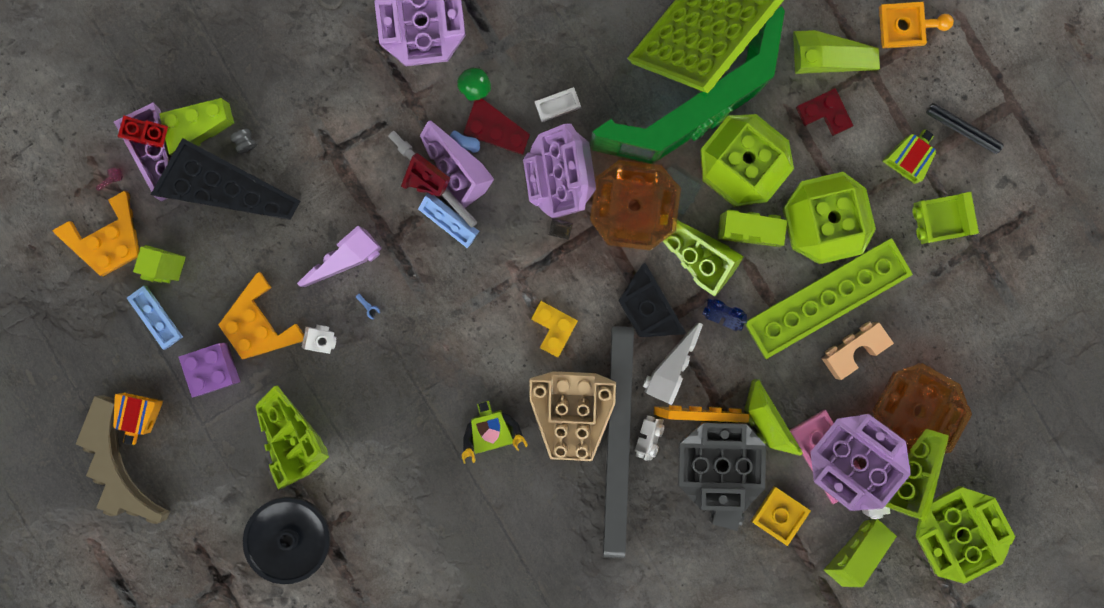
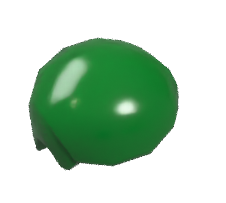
M471 67L460 74L457 80V87L460 93H463L468 100H480L490 92L491 82L482 69Z

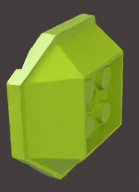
M757 114L727 116L700 149L702 181L734 207L768 202L794 170L789 140ZM744 154L751 155V164L744 162Z
M844 172L801 181L782 208L784 218L787 220L786 227L792 250L801 253L818 264L863 254L876 230L866 188ZM830 212L836 215L835 223L830 222L828 219Z
M961 486L933 499L926 522L918 520L915 535L935 575L963 584L1002 565L1008 554L1010 544L1012 545L1015 539V535L996 498ZM963 529V535L957 538L958 531Z

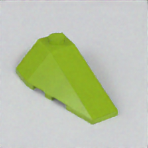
M665 215L656 231V234L668 249L674 252L682 262L680 264L684 269L687 268L696 284L713 296H716L731 278L744 257L727 245L669 215Z
M925 429L908 454L911 475L885 507L926 522L933 502L949 438L948 435Z

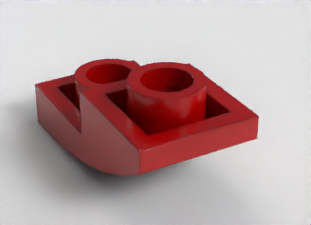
M123 115L118 138L163 148L168 126Z

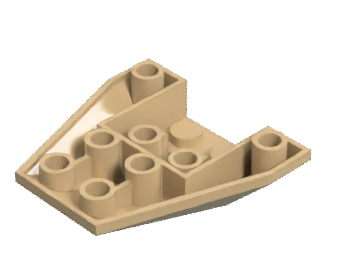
M553 371L530 378V403L550 459L593 461L615 406L616 382L596 373Z

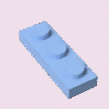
M429 193L424 197L418 208L419 211L466 248L473 243L480 232L475 227L471 228L460 215L436 196Z
M142 286L127 297L163 350L183 338L148 286Z

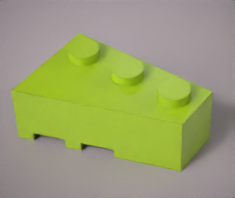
M222 98L159 113L161 124L168 126L165 140L169 155L171 156L174 154L182 138L200 146V143L206 139L214 137L234 124L230 104Z
M726 210L720 214L717 240L781 247L785 243L787 220L781 219L779 215H768V217H765L755 212L741 213L737 210Z

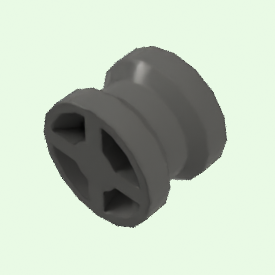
M250 129L237 131L230 136L231 141L236 145L235 150L238 154L248 152L257 146L256 142L251 138L252 133Z

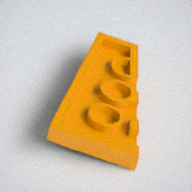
M669 405V407L654 406V415L666 419L749 423V414L743 413L741 408H729V411H722L720 407H709V410H703L700 406H689V409L682 408L680 405Z

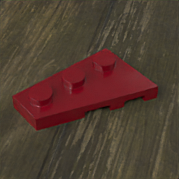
M482 98L474 101L463 133L464 136L476 138L479 141L520 155H524L530 137L528 132Z

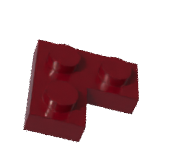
M836 88L796 107L804 126L824 118L832 136L854 126Z

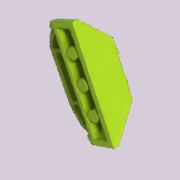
M753 379L744 409L749 414L748 424L751 427L755 426L758 431L756 435L769 448L799 456L802 455V450L759 379Z

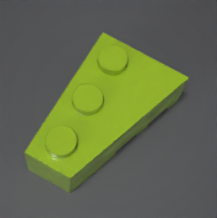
M144 245L140 247L133 272L141 274V279L151 282L170 283L171 280L179 281L186 257Z
M878 519L866 520L825 567L824 571L842 587H863L897 536Z

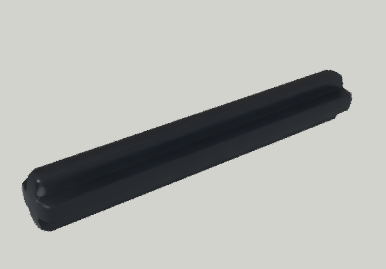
M932 103L926 111L929 116L994 154L999 153L1004 146L1002 142L935 103Z

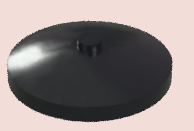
M280 497L265 503L252 514L243 533V551L248 564L260 577L276 584H294L312 576L324 563L331 543L330 528L322 512L312 503L297 497Z

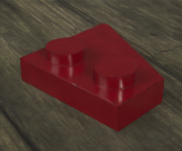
M416 153L411 158L401 187L406 189L408 187L417 188L418 192H428L430 195L440 197L444 194L450 177Z

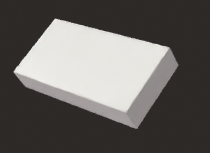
M574 87L535 101L541 122L581 108Z

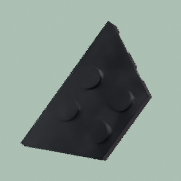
M646 263L642 264L618 300L639 337L686 334Z

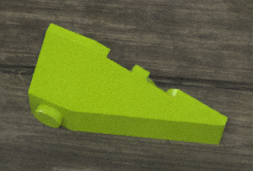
M816 30L793 32L795 74L880 69L879 48Z

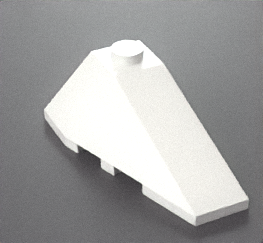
M695 323L652 372L651 376L647 375L643 384L645 393L668 404H673L683 380L680 373L689 364L690 356H688V353L693 351L703 324Z

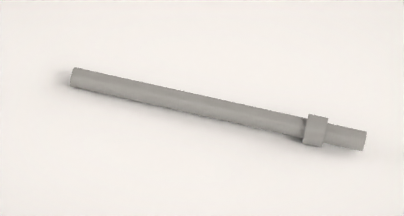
M392 131L388 137L398 146V151L403 156H407L411 161L412 156L415 155L412 150L413 147L407 141L404 142L395 131ZM446 188L442 196L471 228L474 227L478 222Z

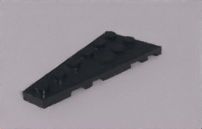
M184 138L180 141L150 194L157 197L287 220L292 219L301 202Z

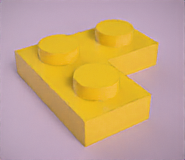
M542 301L531 320L549 329L540 348L558 358L578 320Z

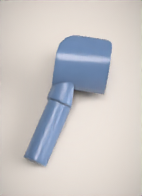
M360 294L356 296L367 309V316L370 319H375L370 314L371 309L377 310L380 314L379 307L371 306Z

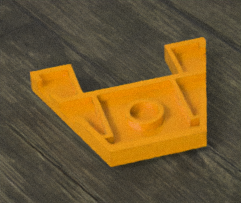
M123 191L108 199L118 220L82 239L74 223L71 221L52 230L55 235L100 276H105L136 259L140 251L136 230L133 226V211L130 209V194L128 191Z
M258 272L218 324L242 359L301 343L304 338V333L297 324L277 335L254 302L255 299L271 289V286L261 272Z

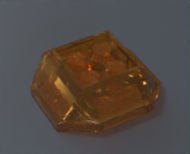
M618 160L595 177L596 191L593 193L590 222L608 246L650 251L676 231L681 187L672 179L662 165ZM637 201L640 209L638 211H631L628 206L629 202Z
M923 363L894 371L873 408L874 418L906 441L908 454L925 429L948 435L945 454L951 453L972 416L961 385ZM919 405L921 413L916 416L914 410Z

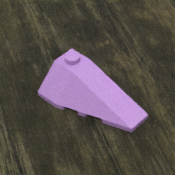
M428 121L420 134L422 142L430 159H434L438 169L450 177L447 189L466 208L486 193L494 178L479 160L461 147L460 144L435 123Z
M357 226L337 244L338 250L327 253L323 257L324 263L314 266L297 284L300 287H307L363 264L368 260L372 262L380 255L378 251L382 248L366 229Z

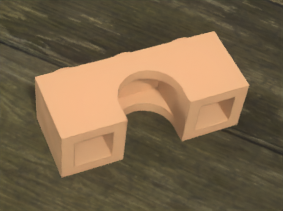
M869 321L859 328L861 331L854 335L852 333L842 340L843 343L838 347L832 346L825 351L826 355L821 359L835 379L842 380L859 368L853 358L854 352L858 347L862 346L870 355L877 356L894 344L879 322L871 323Z

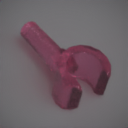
M115 167L108 169L109 177L96 186V189L100 191L112 182L121 181L123 179L121 169H116Z

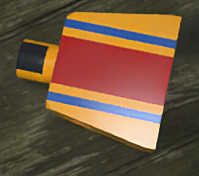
M125 392L115 394L114 429L125 431L123 443L135 445L138 434L144 435L152 431L163 404L162 400Z

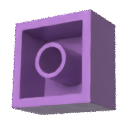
M218 343L179 356L191 397L201 396L240 383L228 343Z

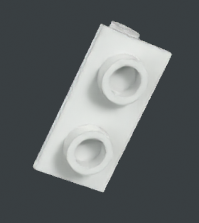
M647 415V418L643 420L640 433L647 435V438H638L635 448L636 457L644 458L646 461L656 457L659 448L657 442L664 432L663 419L655 420V417Z

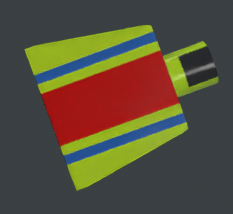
M922 130L918 137L914 134L906 136L882 162L912 183L922 182L936 154V149L929 145L934 135L928 130Z

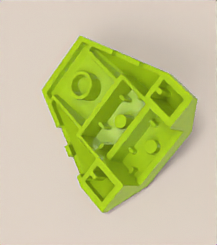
M278 385L274 386L256 404L261 432L265 431L268 444L264 445L265 450L270 451L272 463L269 464L270 472L278 490L310 475L329 458L327 448L323 444L321 437Z

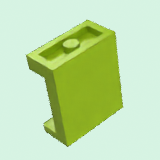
M971 192L913 203L912 213L918 225L916 234L921 244L979 234Z

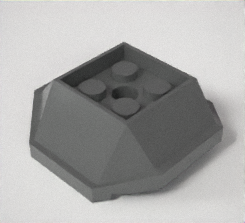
M702 422L679 442L678 486L701 510L745 511L765 489L766 445L747 424ZM724 459L726 461L725 468L718 470L716 468L717 462Z

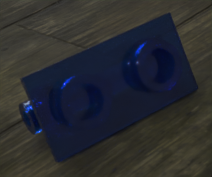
M708 298L707 307L702 312L706 319L719 324L723 317L725 318L723 326L734 331H742L744 323L747 324V314L737 307L730 308L721 300H711Z

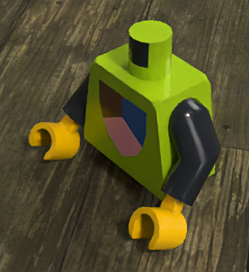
M489 401L477 404L480 416L473 417L465 430L462 460L466 464L465 459L471 456L472 462L475 463L474 452L477 454L513 444L516 450L519 451L518 444L520 442H523L525 447L528 446V443L522 437L523 434L518 422L508 413H502L501 410L492 412Z

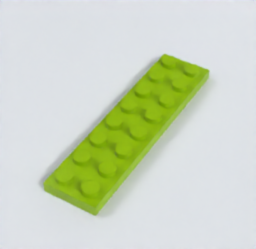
M889 238L750 318L744 324L764 359H768L913 274L893 239Z

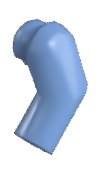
M456 130L450 134V137L464 149L472 153L480 150L478 139L463 136Z

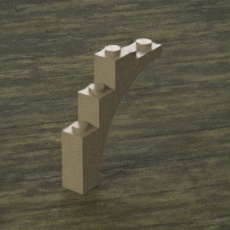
M106 395L94 396L76 445L83 447L82 450L85 452L95 453L86 476L92 478L94 483L105 485L96 508L103 510V513L108 516H117L126 511L131 516H142L146 518L147 522L152 524H158L167 520L170 511L155 504L146 497L133 483L124 467L119 452L118 430L113 427L115 399Z

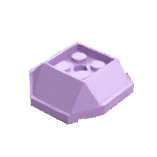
M462 0L374 1L379 44L405 66L448 62L466 36ZM421 18L427 19V22H426L425 25H423V26H418V25H417V21H418L419 19H421Z
M572 124L560 125L537 136L530 152L523 159L529 201L535 206H539L551 218L562 217L585 210L586 202L596 191L589 142L576 132Z
M870 414L837 419L810 452L814 483L850 511L883 509L911 475L906 441ZM863 459L867 463L866 467L857 469L853 465L854 461Z

